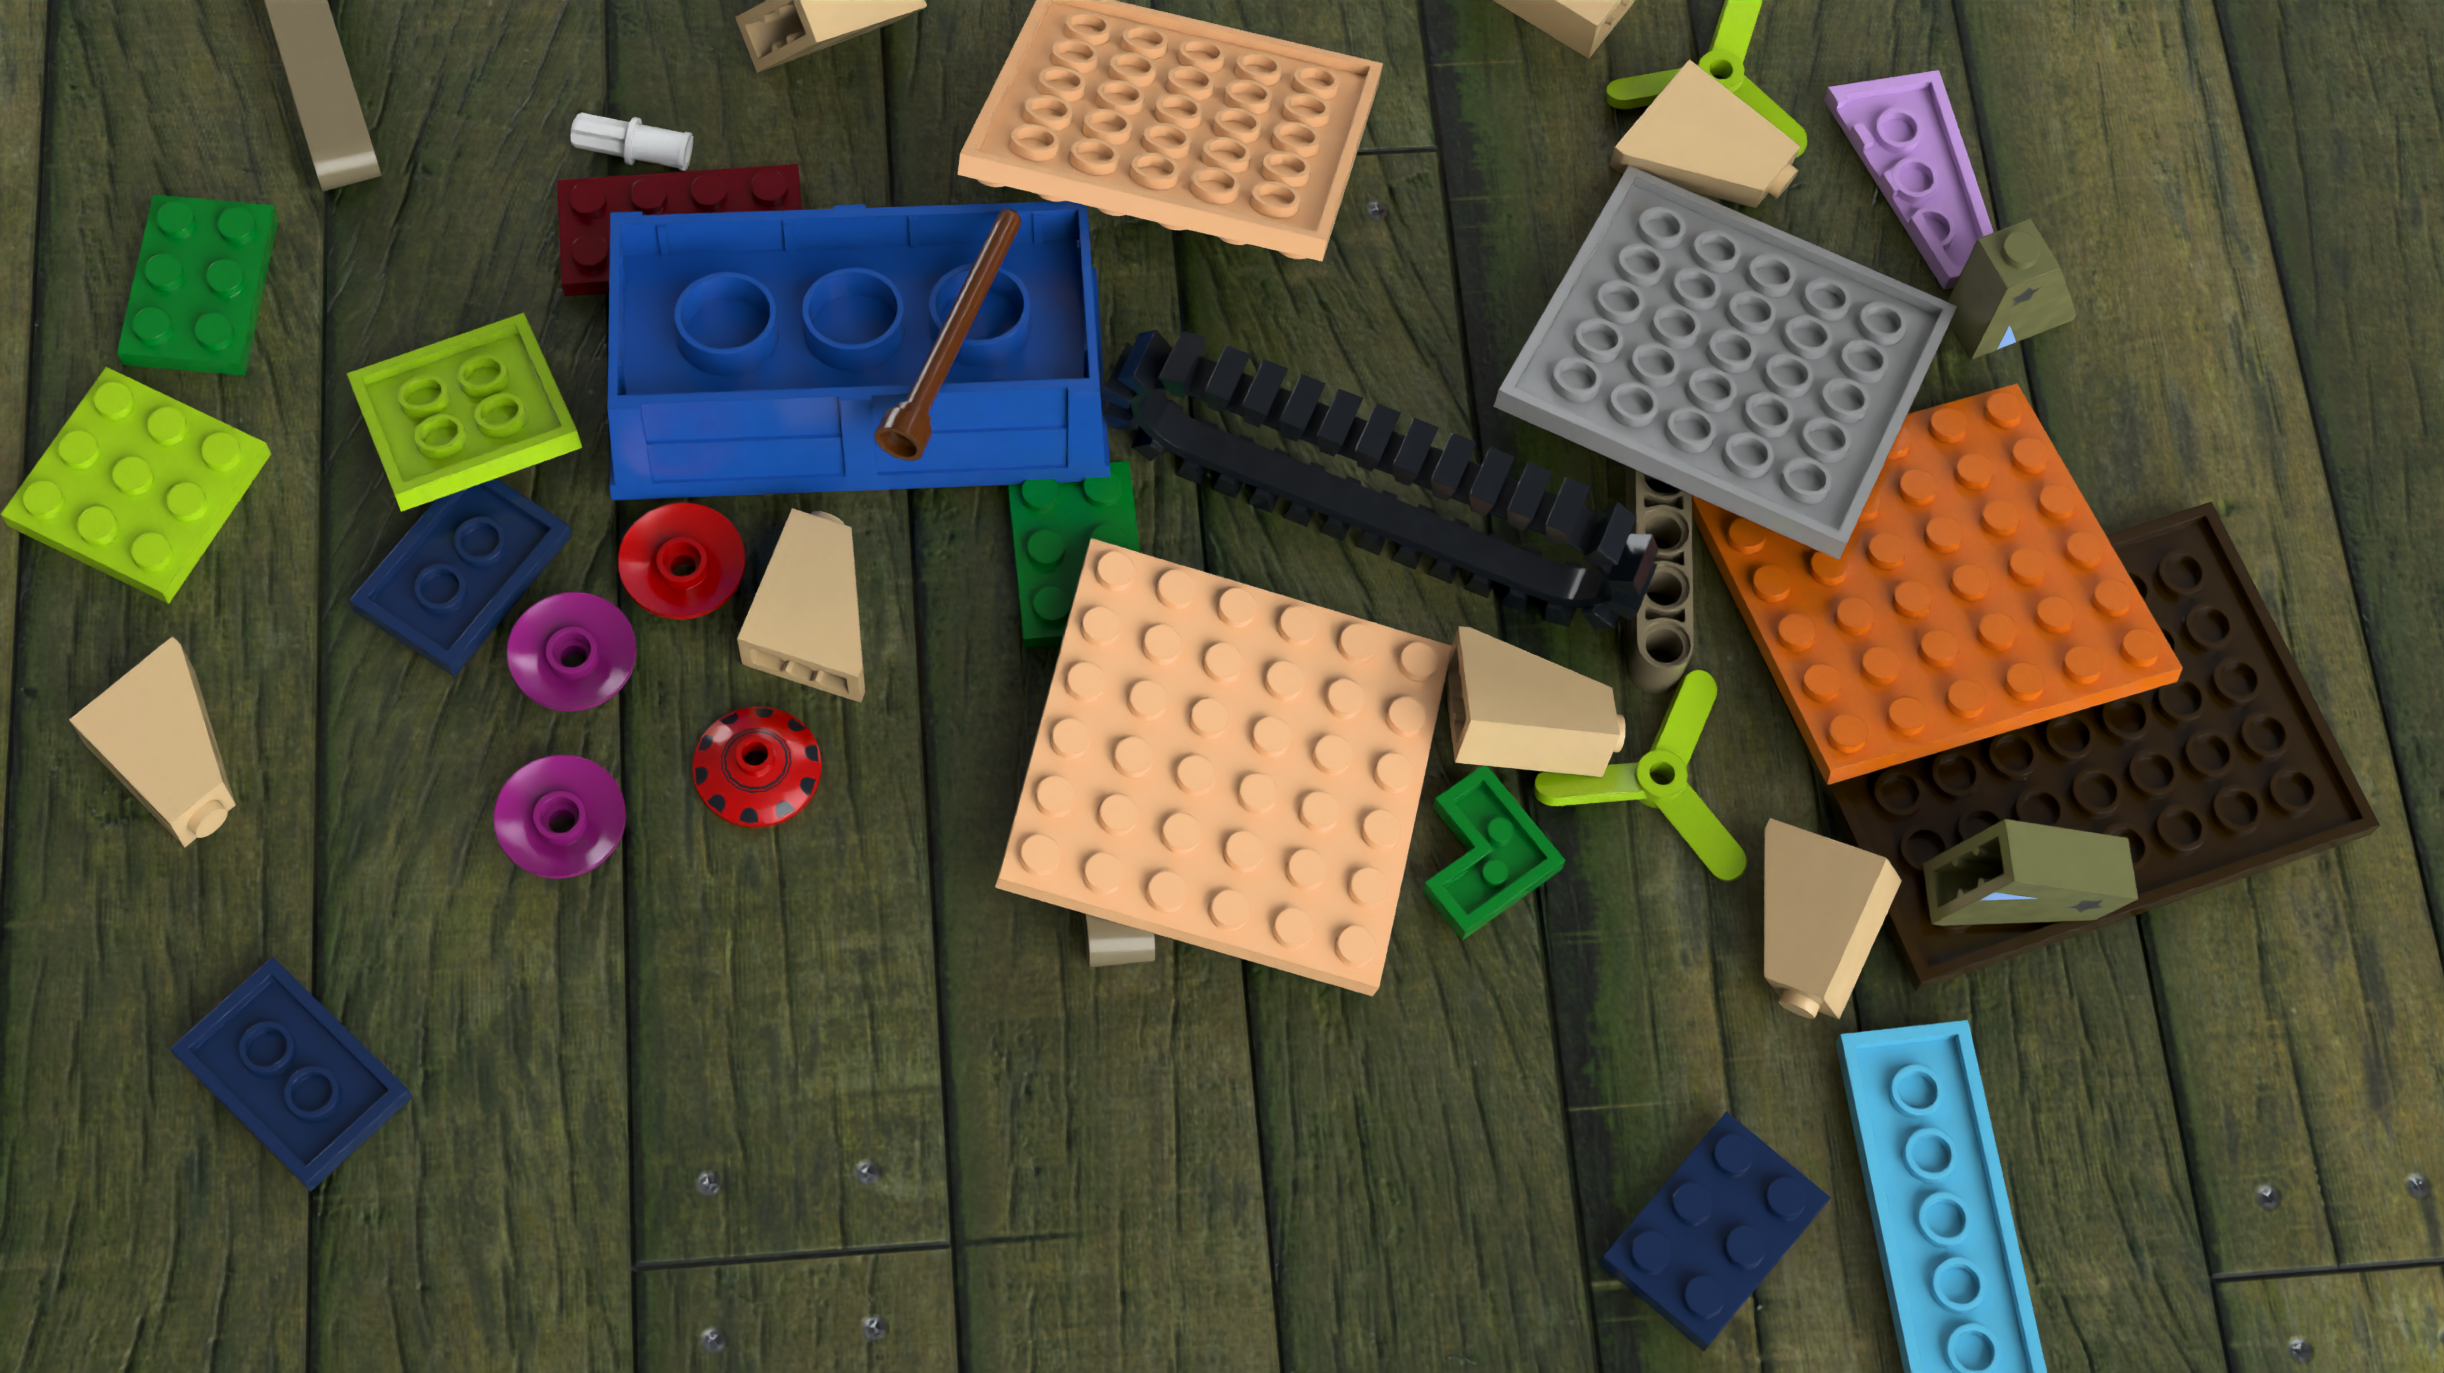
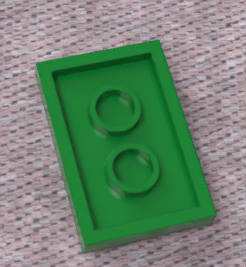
M153 194L117 350V355L122 365L246 376L279 220L274 205Z
M1129 461L1111 462V477L1085 478L1084 482L1057 483L1054 479L1025 480L1023 484L1007 485L1023 649L1061 646L1084 557L1091 538L1140 553Z

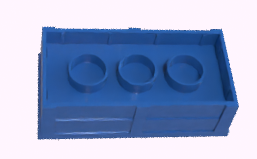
M1065 200L1060 202L866 208L865 204L834 205V209L667 215H643L642 212L610 213L607 410L610 431L611 500L1023 484L1025 480L1054 479L1057 483L1084 482L1085 478L1111 477L1107 418L1104 415L1106 401L1101 399L1105 387L1096 267H1091L1087 205ZM1004 209L1015 210L1021 218L1020 228L929 411L931 417L930 426L933 432L922 457L918 460L906 461L893 457L876 443L874 438L875 431L886 410L894 408L899 402L906 401L997 215Z

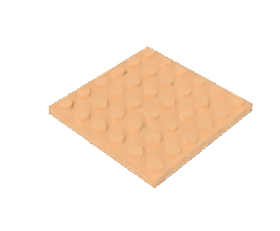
M1036 0L960 152L957 175L977 179L980 183L990 187L1007 186L1036 193L1041 198L1049 201L1060 202L1066 200L1095 207L1101 212L1112 216L1129 215L1158 222L1161 226L1170 230L1188 229L1217 236L1229 244H1251L1276 250L1292 259L1309 258L1323 261L1379 85L1383 63L1116 0Z
M1091 538L1084 557L995 888L1373 996L1379 989L1447 673L1451 645Z

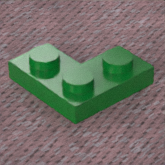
M1482 765L1435 798L1433 809L1469 852L1426 881L1422 892L1462 941L1563 869L1566 860L1488 766Z

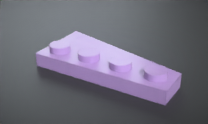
M1936 70L1828 87L1823 100L1943 290L1954 288L1977 239L1994 232L1940 71Z

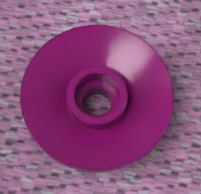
M583 592L555 594L532 605L514 625L507 644L508 667L515 684L521 692L538 705L565 712L590 709L611 699L628 681L632 674L637 654L635 635L631 624L623 612L608 600ZM572 654H581L586 657L585 662L577 667H566L563 665L565 659Z
M574 755L547 756L523 766L505 783L497 797L494 808V830L505 855L522 870L532 875L549 879L571 878L596 868L615 850L625 828V802L615 779L597 763ZM568 817L575 821L572 829L567 832L556 833L551 830L552 824L559 818Z

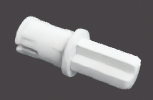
M586 113L577 114L571 127V144L575 148L624 157V162L628 165H633L635 160L686 171L690 163L693 149V136L690 132L683 133L642 125V121L638 117H633L630 122Z

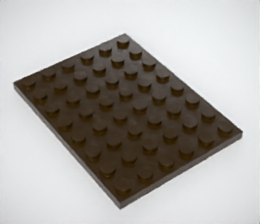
M2212 502L2106 535L2183 667L2177 682L1827 785L1766 664L1848 845L1886 857L1902 880L1883 922L1915 991L2369 836L2380 826ZM2004 819L2125 837L2129 840L2138 900L2097 920L1933 925L1930 918L1923 863Z

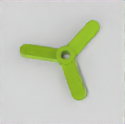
M1725 0L1709 51L1700 59L1697 66L1800 145L1797 158L1804 153L1807 147L1808 140L1805 130L1744 75L1743 61L1762 0ZM1681 68L1616 79L1607 86V103L1617 109L1649 106ZM1714 75L1722 76L1725 79L1715 78Z
M1694 670L1680 679L1649 753L1644 755L1639 762L1608 765L1603 777L1543 771L1535 779L1534 795L1538 801L1548 806L1639 800L1648 807L1660 809L1717 879L1732 882L1741 878L1746 872L1748 860L1745 852L1687 783V765L1717 696L1716 682L1706 671ZM1654 773L1662 774L1668 779L1669 784H1657L1651 779L1650 775Z

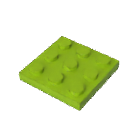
M524 313L347 373L401 512L582 448L575 424Z
M105 367L0 515L8 527L169 604L262 469L271 452L266 442Z

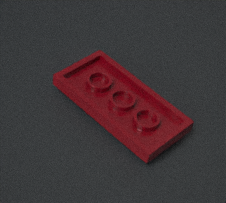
M798 164L557 180L561 285L564 296L609 293L610 213L642 212L643 215L802 210Z

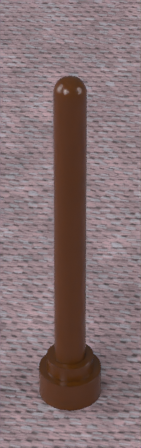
M1004 209L997 215L906 401L899 402L894 408L886 410L875 431L874 438L876 443L893 457L906 461L918 460L922 457L933 432L930 426L931 417L929 411L1020 228L1021 218L1015 210Z

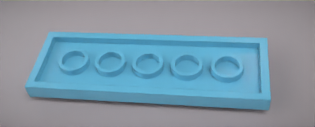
M1968 1020L1840 1034L1835 1044L1904 1373H2047Z

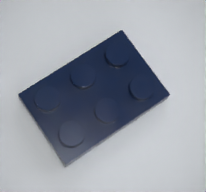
M497 478L436 499L351 597L349 602L355 613L455 677L572 537L570 526Z
M273 956L169 1049L175 1058L310 1192L412 1098L409 1090Z
M1725 1112L1606 1252L1599 1264L1704 1352L1831 1197L1728 1112Z

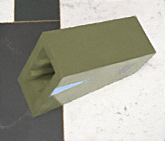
M2031 218L1978 238L1947 301L1957 306L1950 321V326L1971 360L2070 322L2077 315L2062 269Z
M2004 819L1923 863L1930 918L1933 925L2097 920L2138 900L2129 840L2125 837Z

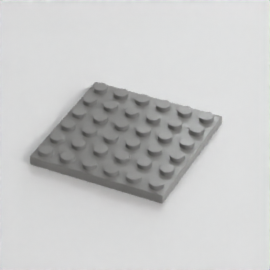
M1628 165L1499 388L1493 407L1840 560L1957 306Z

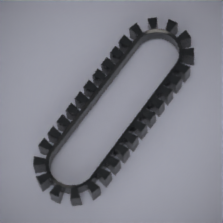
M1157 330L1139 333L1134 346L1128 342L1126 343L1104 388L1101 399L1110 402L1104 415L1112 428L1115 430H1137L1138 426H1140L1131 448L1149 461H1152L1161 454L1164 448L1184 458L1176 476L1200 485L1207 469L1214 470L1220 473L1212 490L1236 499L1243 482L1255 487L1248 502L1252 506L1272 513L1278 498H1285L1291 501L1284 515L1285 519L1308 527L1314 511H1318L1327 515L1319 531L1320 533L1344 541L1350 525L1363 529L1356 547L1380 555L1386 539L1399 543L1391 561L1415 570L1422 553L1434 557L1427 575L1452 584L1460 567L1471 572L1464 589L1488 598L1494 583L1498 582L1507 586L1500 604L1524 613L1531 596L1548 602L1545 612V621L1569 627L1577 607L1583 608L1582 615L1595 630L1615 628L1619 615L1631 621L1639 612L1658 565L1653 563L1659 550L1653 535L1630 533L1637 518L1631 511L1619 502L1602 510L1601 515L1583 506L1591 486L1565 477L1558 495L1545 491L1553 473L1550 470L1527 462L1520 480L1509 477L1507 474L1515 458L1514 456L1489 447L1482 465L1469 461L1477 443L1473 440L1451 432L1444 451L1431 446L1439 428L1437 426L1413 418L1406 436L1399 434L1393 430L1401 412L1376 403L1368 421L1358 418L1355 415L1363 400L1362 397L1338 388L1331 405H1325L1318 402V399L1326 383L1300 374L1293 392L1280 387L1288 368L1263 359L1256 376L1253 377L1243 373L1251 354L1229 345L1225 346L1218 362L1204 358L1207 353L1205 336L1181 331L1172 348ZM1162 392H1169L1171 396L1184 399L1186 395L1206 402L1210 409L1221 413L1223 410L1244 417L1246 423L1256 427H1260L1263 424L1282 432V437L1294 442L1301 439L1319 446L1320 452L1335 457L1336 454L1357 461L1358 467L1372 472L1375 468L1393 475L1396 482L1410 486L1412 483L1431 490L1433 496L1448 501L1451 498L1469 505L1471 511L1483 516L1490 513L1508 521L1509 526L1521 531L1528 528L1546 535V540L1560 546L1565 543L1584 554L1583 559L1598 568H1581L1579 564L1565 561L1564 564L1557 563L1543 557L1542 552L1528 547L1524 550L1507 543L1505 537L1495 533L1486 535L1470 528L1469 523L1457 518L1454 521H1450L1435 515L1433 509L1424 505L1412 506L1398 500L1396 494L1385 490L1379 493L1362 486L1360 480L1347 476L1345 479L1326 472L1325 467L1317 463L1311 462L1308 465L1290 458L1289 452L1276 447L1272 451L1254 444L1253 438L1243 434H1239L1237 437L1219 430L1218 425L1210 421L1203 420L1201 423L1183 413V407L1173 400H1167Z

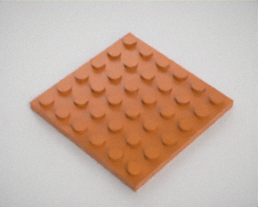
M2018 383L1907 414L1840 560L1692 495V517L1827 785L2177 682L2181 674L2182 665Z

